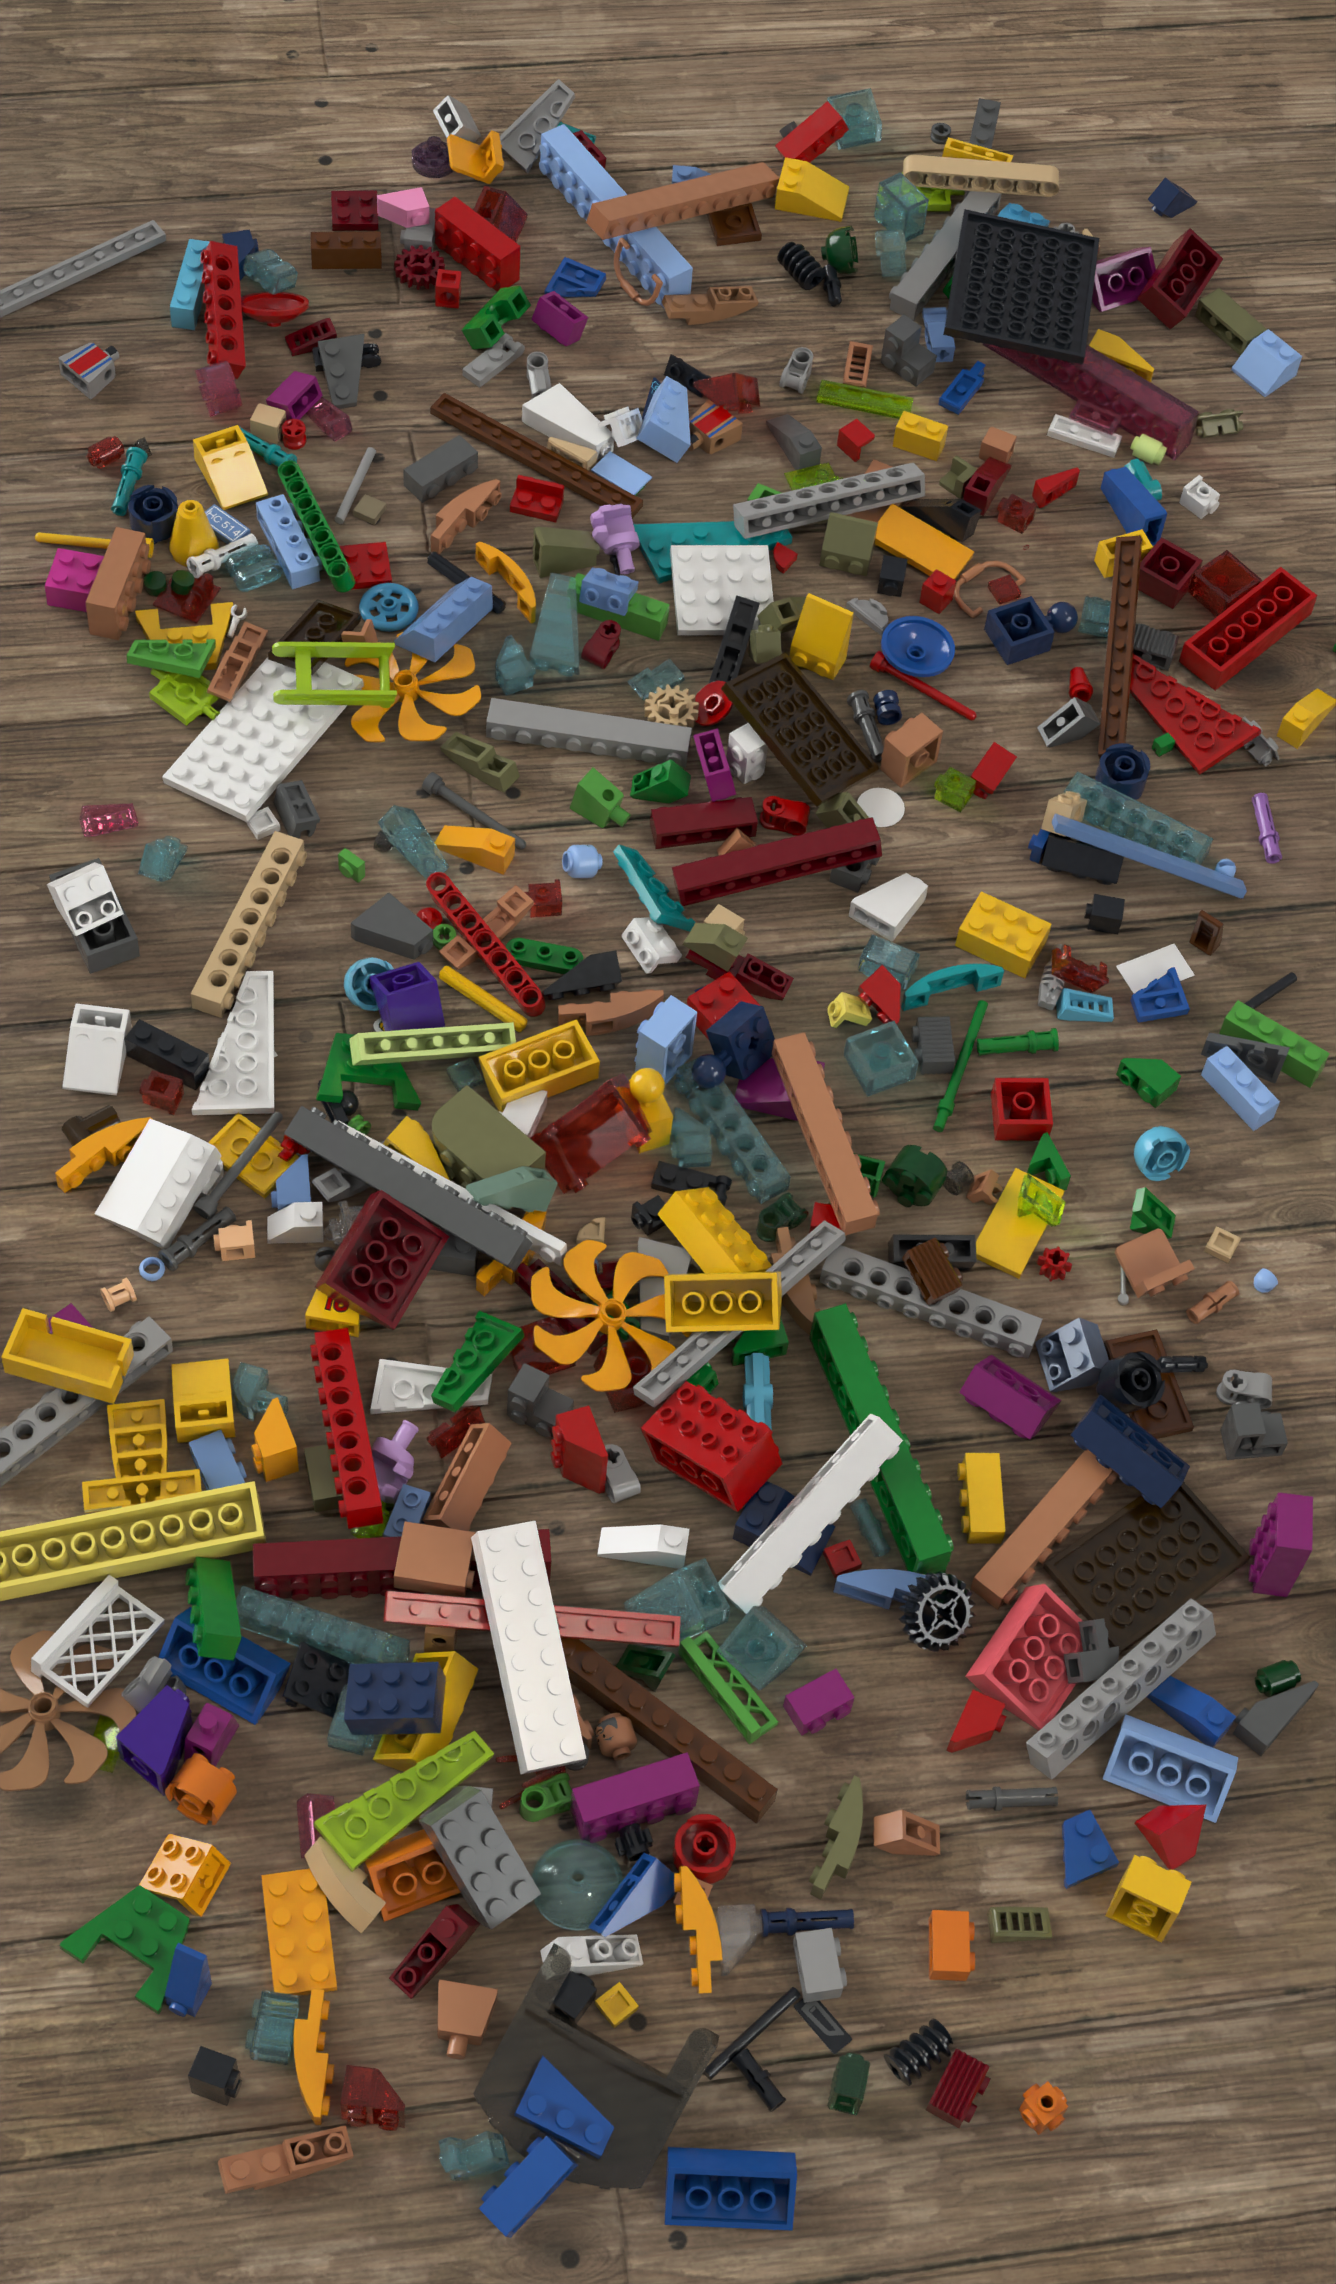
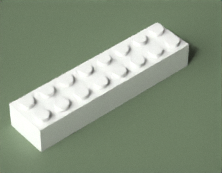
M536 1521L477 1531L471 1537L520 1774L579 1763L586 1759Z

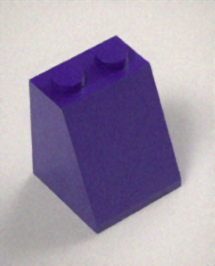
M420 962L369 976L385 1031L445 1027L437 980Z
M168 1685L116 1736L120 1759L163 1796H165V1790L175 1776L185 1748V1738L193 1726L189 1698L181 1690L176 1689L174 1691Z

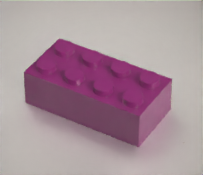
M1278 1492L1273 1503L1269 1502L1267 1515L1263 1514L1261 1527L1257 1526L1255 1538H1251L1249 1545V1555L1253 1556V1565H1250L1248 1580L1253 1582V1593L1287 1597L1312 1552L1313 1497Z
M687 1752L573 1788L570 1811L581 1842L590 1840L591 1843H596L604 1840L608 1834L617 1832L627 1825L645 1822L655 1824L665 1818L664 1816L673 1813L683 1815L692 1811L697 1803L700 1785Z

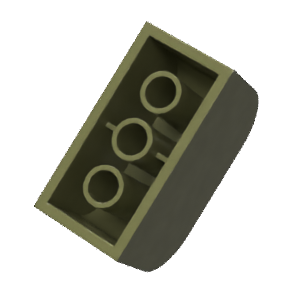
M468 1085L440 1107L432 1119L433 1146L450 1181L453 1180L463 1188H466L468 1184L521 1166L545 1169L546 1152Z

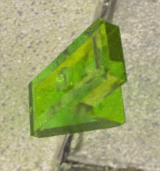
M1024 1175L1018 1197V1217L1034 1213L1051 1227L1060 1225L1066 1201L1031 1175Z

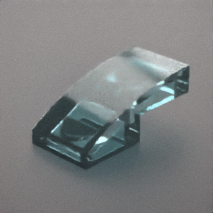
M669 658L652 671L647 667L630 679L628 684L643 701L649 699L650 692L656 694L657 687L665 690L666 685L669 684L672 689L683 682L685 678Z

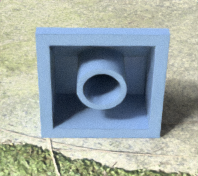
M1268 329L1250 342L1232 366L1231 371L1262 396L1266 397L1297 375L1302 355Z

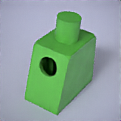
M592 767L578 783L570 809L601 828L606 827L611 820L623 827L631 814L620 807L624 797L623 793Z

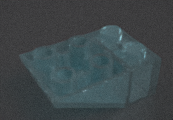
M706 1558L679 1568L624 1602L627 1612L681 1616L679 1642L688 1636H695L728 1622L730 1606ZM644 1645V1647L658 1650L665 1648V1646Z

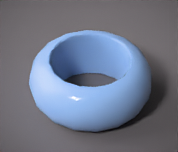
M148 1257L139 1266L140 1275L147 1281H156L165 1272L164 1263L157 1257ZM151 1264L160 1267L158 1272L154 1274L145 1272V1268Z

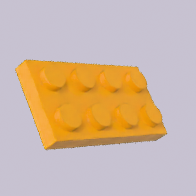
M310 1868L261 1875L275 1999L311 1994L312 1989H321L324 1992L336 1991L337 1982L327 1898Z

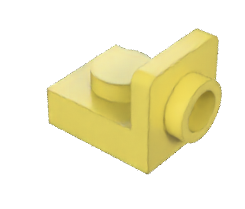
M841 992L827 1008L831 1027L837 1028L844 1020L867 1026L872 1020L869 1007L859 997Z

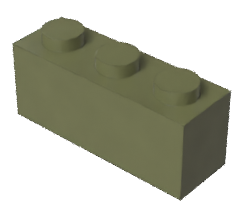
M1220 288L1199 300L1195 317L1240 356L1254 338L1267 330Z

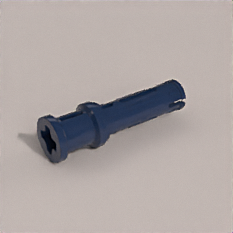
M792 1908L776 1912H767L766 1909H760V1932L762 1937H767L768 1934L786 1933L787 1936H793L797 1931L827 1928L853 1929L854 1913L853 1909L795 1912V1909ZM835 1919V1920H827V1921H811V1920Z

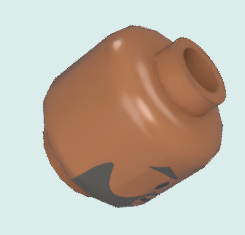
M612 1713L599 1720V1724L595 1728V1737L601 1754L606 1757H613L614 1760H623L631 1755L630 1751L637 1745V1737L631 1720L620 1713Z

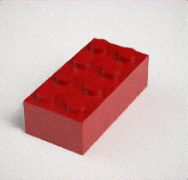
M455 196L435 209V244L440 250H444L456 262L462 264L473 275L479 277L488 287L493 288L497 292L501 288L510 287L520 280L521 246Z

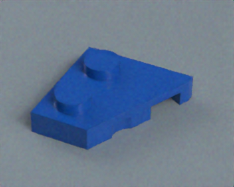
M564 257L544 292L547 294L555 291L561 297H596L606 280V273Z
M1175 967L1168 969L1167 973L1160 979H1154L1146 988L1137 991L1130 1000L1138 1023L1187 1015L1190 1009Z
M1087 1810L1063 1822L1064 1886L1066 1889L1118 1866L1119 1861L1091 1810Z

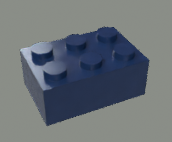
M439 1662L350 1664L344 1721L351 1734L441 1733L446 1676Z

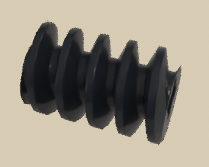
M788 242L778 253L777 260L779 264L783 265V268L788 271L789 275L794 278L801 288L811 290L824 279L826 275L825 269L810 255L808 250H805L802 244Z
M932 2018L929 2021V2027L926 2025L921 2026L919 2034L912 2033L909 2036V2041L902 2040L899 2044L900 2048H891L890 2056L884 2054V2059L893 2074L907 2086H911L912 2082L909 2075L913 2074L917 2079H920L922 2075L919 2067L921 2066L930 2072L932 2068L929 2060L932 2059L939 2065L941 2063L940 2052L946 2057H950L951 2052L948 2046L953 2045V2041L946 2028L938 2020Z

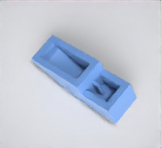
M894 1569L854 1571L838 1575L833 1592L889 1609L892 1599L906 1603L902 1595L910 1594L907 1585L917 1586L916 1578H925V1575Z

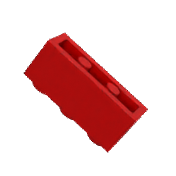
M827 101L778 142L775 147L784 160L786 157L810 163L817 156L824 153L836 140L842 138L849 128L840 114Z

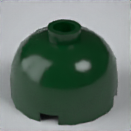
M852 226L840 227L830 232L826 238L825 246L821 247L822 259L827 260L828 264L834 267L837 273L840 274L858 272V268H853L854 262L858 263L856 236L851 237L850 231H854Z

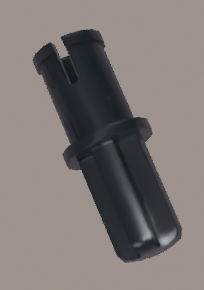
M828 264L823 267L826 271L823 289L827 293L828 303L832 307H836V305H840L842 302L840 293L841 282L838 280L837 270Z

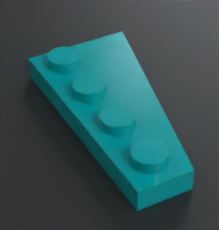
M619 844L613 851L619 861L618 865L625 871L629 878V883L638 892L639 900L650 912V918L657 924H666L690 932L696 922L692 918L686 919L682 914L685 910L678 901L674 902L667 895L670 890L664 883L653 877L656 873L637 850Z

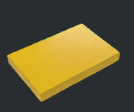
M239 1112L208 1142L214 1145L222 1155L220 1159L226 1171L231 1168L261 1130V1128ZM272 1136L268 1137L237 1177L239 1181L264 1199L276 1188V1180L299 1158L296 1154L288 1162L279 1158L278 1154L284 1148Z

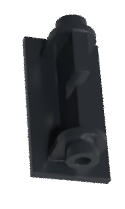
M672 354L670 355L664 376L679 382L687 390L702 398L705 388L710 389L714 383L711 376L687 364L683 359L677 358Z

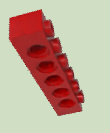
M210 241L206 249L202 250L200 262L203 264L204 269L202 283L205 284L203 303L206 304L204 322L207 324L208 329L206 343L209 344L207 363L210 364V374L238 379L246 367L238 249L234 245Z

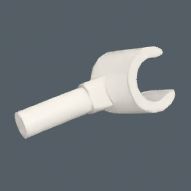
M237 605L232 606L231 614L233 619L227 637L233 638L239 621L247 616L246 608L243 609L242 615L237 616L235 615Z

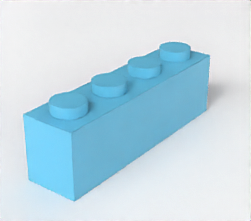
M189 239L170 304L172 327L195 330L205 291V284L202 283L204 269L203 264L200 262L202 250L208 246L209 241Z

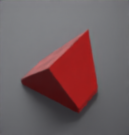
M1206 1804L1158 1806L1135 1821V1825L1169 1870H1175L1196 1855Z

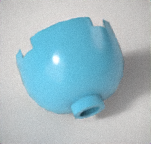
M368 957L358 960L349 967L345 975L344 989L346 996L352 1004L362 1010H379L369 976L393 970L394 968L390 963L379 958Z
M1164 1126L1153 1127L1140 1136L1134 1148V1158L1139 1170L1149 1180L1153 1181L1170 1178L1171 1176L1167 1173L1175 1169L1179 1172L1184 1167L1190 1154V1148L1186 1140L1174 1129Z

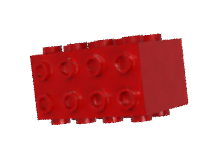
M685 1381L641 1427L655 1462L736 1512L751 1499L783 1464L778 1453L779 1448L772 1438V1430L765 1423L755 1422L743 1410L739 1409L737 1411L733 1409L721 1397L716 1399L704 1387L700 1385L694 1386L688 1381Z

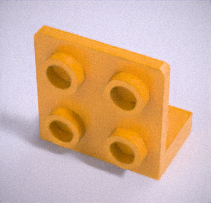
M168 1834L139 1885L151 1893L177 1899L192 1915L202 1917L231 1862L212 1844Z

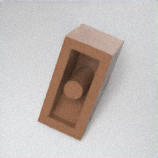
M898 1810L874 1817V1847L891 1854L940 1855V1825L905 1810Z

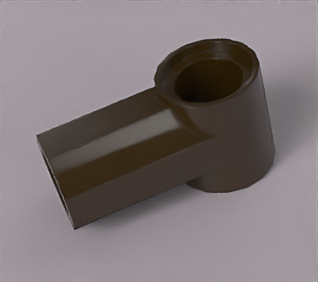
M107 1105L84 1118L82 1116L70 1118L63 1124L62 1131L71 1145L74 1146L88 1136L109 1126L121 1123L113 1106Z

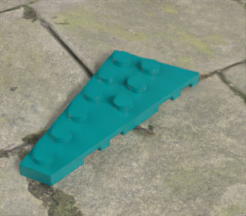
M734 521L633 524L640 542L639 549L658 584L672 580L671 545H768V550H772L777 542L784 546L792 544L793 538L789 530L784 529L744 539L736 529Z

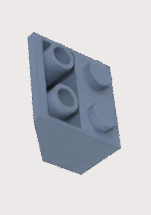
M1082 1318L1073 1320L1035 1342L1050 1392L1091 1386L1099 1382L1100 1371L1105 1363L1109 1361L1098 1324Z

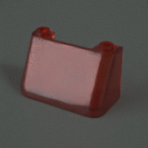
M624 1073L609 1079L599 1089L594 1091L592 1095L558 1120L549 1124L542 1132H537L530 1137L532 1141L546 1152L545 1168L558 1182L557 1185L564 1194L572 1189L576 1194L589 1185L586 1181L589 1177L634 1145L640 1148L651 1140L649 1136L653 1132L639 1101L631 1094L630 1081Z

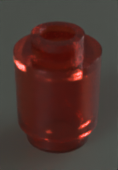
M106 437L88 447L87 459L93 467L96 466L101 469L120 459L125 450L118 437Z

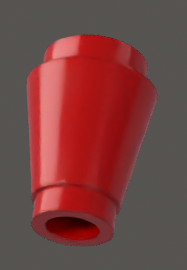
M1074 667L1070 671L1069 697L1071 699L1076 697L1084 702L1089 701L1093 694V687L1082 667Z

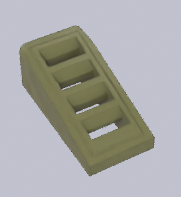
M990 1907L987 1912L991 1943L1052 1939L1047 1907ZM1023 1917L1029 1918L1030 1931L1025 1930ZM1035 1917H1041L1043 1931H1037ZM1012 1918H1017L1019 1930H1013ZM1001 1919H1006L1007 1930H1002Z

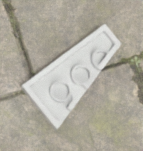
M380 1359L370 1414L443 1408L433 1403L431 1394L446 1368ZM492 1374L486 1378L461 1407L488 1404Z

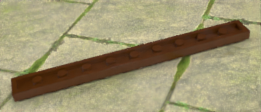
M443 393L430 407V414L600 506L609 504L630 505L632 518L643 507V500L446 393Z
M1141 536L1116 537L1098 745L1099 759L1108 747L1114 744L1126 743L1142 551Z

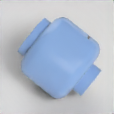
M571 845L563 853V870L571 878H593L597 874L598 869L602 867V856L598 854L597 849L593 845Z

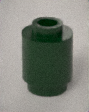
M1281 1660L1257 1670V1676L1255 1677V1685L1258 1691L1264 1693L1267 1697L1295 1688L1296 1684L1301 1681L1299 1668L1292 1660Z

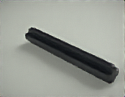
M435 551L427 558V563L455 584L470 578L468 574ZM492 592V611L500 614L505 610L506 602Z

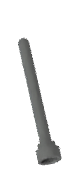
M431 772L425 778L422 784L424 791L430 795H441L487 828L514 837L515 847L518 849L526 847V842L447 788L442 781V777Z
M280 1112L272 1114L209 1196L205 1195L197 1200L193 1209L200 1216L209 1220L216 1214L217 1202L282 1121L283 1115Z

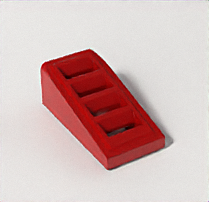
M1079 468L1069 469L1036 480L1032 497L1038 507L1042 508L1076 487L1080 473Z

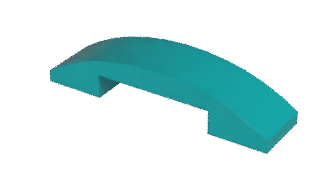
M963 964L930 973L915 982L904 993L902 1010L906 1011L928 1005L931 994L973 984L976 992L1001 986L1004 974L1003 967L989 964Z

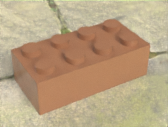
M120 527L115 528L86 600L91 635L119 640L122 631L127 630L128 616L130 612L133 613L135 610L137 593L141 594L144 585L143 578L150 572L151 561L148 560L149 544H146L145 533Z

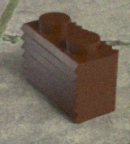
M936 1237L908 1250L902 1257L928 1306L958 1292L963 1286L961 1284L963 1279L960 1271L956 1267L951 1266L946 1246L943 1243H939Z

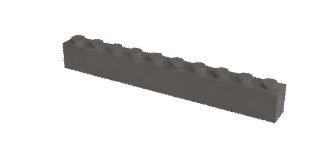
M303 1106L300 1107L284 1133L291 1140L375 1190H383L416 1214L514 1272L517 1270L533 1244L526 1237L528 1232L515 1224L511 1228L503 1224L505 1219L493 1211H490L489 1214L484 1213L480 1210L482 1205L469 1197L466 1201L458 1197L460 1193L445 1184L444 1188L435 1184L437 1179L423 1171L419 1175L413 1171L414 1165L402 1158L397 1162L391 1158L393 1153L378 1145L377 1149L369 1145L370 1140L360 1133L356 1132L355 1136L347 1132L349 1128L341 1122L334 1120L331 1123L325 1120L327 1115L319 1109L312 1107L311 1110H308Z

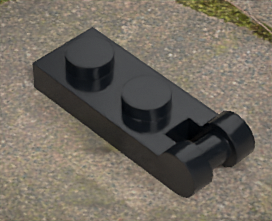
M659 1161L651 1183V1189L674 1194L675 1191L711 1187L716 1189L714 1192L717 1194L718 1200L725 1206L727 1200L726 1191L730 1190L732 1180L725 1175L714 1176Z

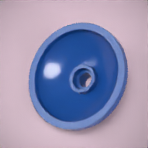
M906 616L896 619L886 627L881 639V649L886 660L900 672L915 677H931L942 673L951 665L955 654V644L950 633L939 623L925 617Z

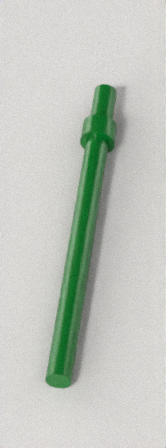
M978 1001L944 1098L939 1101L937 1107L938 1115L933 1129L937 1132H943L948 1117L953 1113L955 1107L954 1099L988 1007L986 1001Z

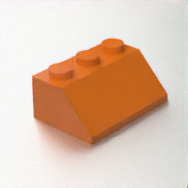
M424 1829L387 1843L363 1863L371 1890L386 1902L380 1910L384 1922L461 1893Z

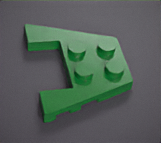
M335 1034L316 1096L317 1101L340 1103L343 1098L341 1081L391 1086L395 1109L418 1111L421 1101L400 1062L353 1066L350 1038L354 1034Z
M139 1885L64 1939L59 1946L61 1950L83 1964L100 1940L105 1938L153 1970L135 1995V1998L159 2015L164 2005L175 1948L178 1943L184 1944L191 1921L188 1916Z

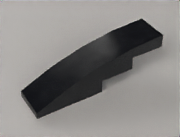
M736 595L709 683L714 681L728 682L738 676L760 605L759 602Z

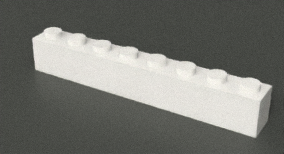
M870 1414L715 1587L745 1614L756 1610L763 1602L762 1597L767 1591L776 1588L780 1584L785 1571L799 1563L803 1551L808 1546L814 1545L821 1538V1531L840 1517V1510L847 1502L851 1503L859 1496L860 1488L865 1482L871 1481L878 1475L879 1467L883 1462L896 1455L899 1451L898 1446L903 1440L880 1417Z

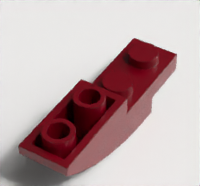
M689 949L685 958L707 969V976L716 980L727 973L726 970ZM748 953L745 958L738 955L729 969L732 975L750 994L783 1001L794 979Z

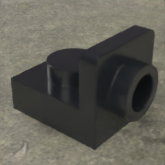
M659 1195L642 1205L638 1201L632 1204L631 1220L635 1227L642 1229L647 1236L666 1225L658 1216V1212L666 1204Z

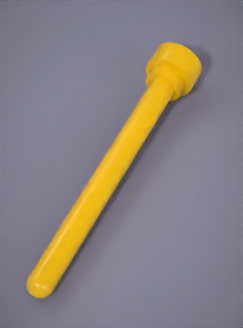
M41 532L35 535V540L40 543L107 549L111 539ZM146 538V544H149L148 558H152L154 540L153 538Z

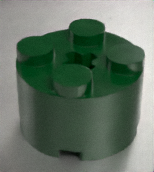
M917 1145L904 1146L882 1178L883 1184L889 1187L898 1197V1202L908 1208L912 1205L921 1207L929 1205L947 1179L945 1176L948 1173L945 1164L938 1156L932 1152H929L928 1155L921 1152L920 1149L922 1147Z

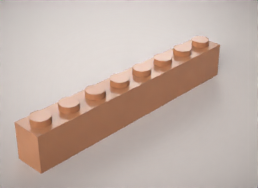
M805 1032L775 1039L772 1049L773 1059L841 1230L845 1232V1235L875 1228L877 1216H880L878 1203L876 1200L872 1201L869 1181L867 1177L862 1176L859 1156L853 1154L851 1136L848 1131L843 1129L841 1111L839 1108L835 1109L832 1089L830 1086H826L824 1082V1070L822 1065L816 1062V1052L812 1041L808 1042Z
M1085 1450L976 1574L970 1589L997 1610L1004 1602L1009 1605L1018 1594L1016 1588L1022 1582L1026 1585L1036 1572L1034 1570L1035 1566L1039 1562L1044 1564L1053 1553L1051 1548L1056 1542L1058 1544L1064 1542L1070 1533L1068 1528L1073 1522L1078 1525L1087 1514L1086 1507L1090 1503L1095 1505L1103 1496L1104 1491L1102 1489L1107 1483L1113 1485L1118 1479L1119 1474L1112 1468L1108 1469L1102 1466L1097 1461V1456L1089 1450Z

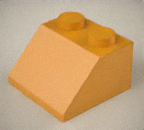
M277 1397L270 1402L254 1432L255 1444L251 1445L254 1455L252 1459L257 1474L263 1473L266 1482L299 1471L297 1446Z

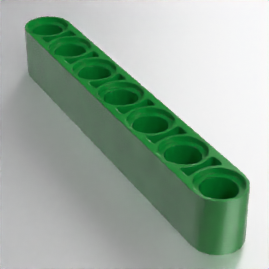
M293 460L283 462L277 470L279 477L335 590L338 592L351 590L355 585L354 576L299 465Z

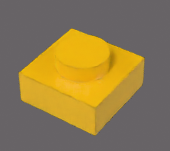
M620 1982L595 2000V2005L613 2028L617 2027L639 2009V2005Z

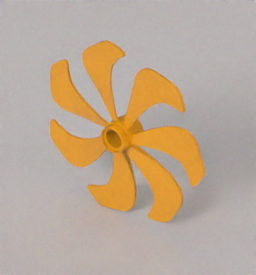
M455 644L453 658L444 667L419 681L416 675L428 659L412 652L410 669L399 671L395 657L391 653L389 657V675L393 682H390V690H397L394 703L389 708L373 705L362 706L352 716V728L366 742H384L385 738L378 728L379 722L383 715L400 701L402 703L398 720L400 735L408 741H433L438 739L446 732L447 728L426 723L417 713L414 701L420 696L448 715L461 716L466 714L481 700L480 687L475 685L471 689L459 694H439L420 690L419 686L443 680L463 678L472 674L475 670V662L471 649ZM346 658L345 667L364 662L379 668V658ZM355 675L363 679L364 687L361 690H380L379 678Z
M585 1240L566 1253L563 1259V1266L574 1284L598 1306L572 1299L559 1292L552 1285L549 1267L540 1269L532 1276L531 1300L536 1310L550 1317H595V1320L573 1333L561 1336L552 1335L536 1325L534 1327V1342L543 1353L555 1362L569 1365L576 1362L585 1353L598 1331L608 1334L607 1354L602 1368L593 1374L583 1375L581 1380L597 1392L620 1390L627 1387L631 1381L630 1367L617 1335V1330L621 1327L644 1350L651 1362V1371L676 1350L667 1341L624 1322L626 1317L641 1316L665 1320V1294L653 1297L627 1310L623 1301L631 1288L645 1277L664 1278V1275H668V1271L657 1258L637 1252L626 1253L617 1263L613 1281V1298L608 1299L598 1282L594 1268L596 1257L606 1249L607 1245L594 1240ZM682 1332V1333L684 1334L685 1337H689L692 1332Z

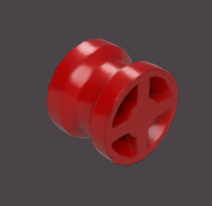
M289 419L283 423L282 441L286 448L298 450L305 446L306 427L303 421Z

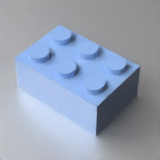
M672 995L665 1002L661 1001L656 1006L653 1016L649 1020L645 1019L637 1030L639 1036L636 1044L637 1055L634 1060L636 1062L635 1072L642 1068L655 1069L662 1075L666 1085L692 1056L697 1011Z

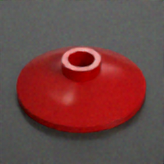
M725 681L711 682L696 694L695 702L699 703L698 720H695L697 724L702 726L714 725L723 720L731 711L734 704L721 690L726 683Z

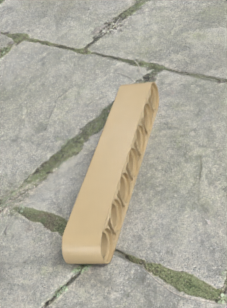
M909 155L903 161V181L908 186L1052 197L1059 192V170L1051 165Z

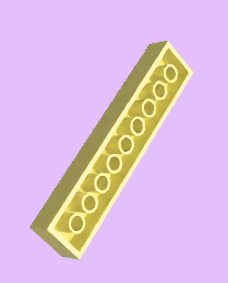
M255 1481L0 1531V1601L104 1581L108 1575L119 1578L194 1563L196 1557L214 1559L253 1551V1544L267 1543Z

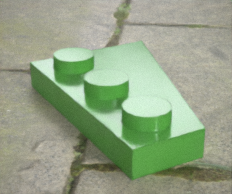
M184 639L183 643L169 644L167 640H134L127 653V663L200 678L216 648V640L206 639V643H193L192 639Z

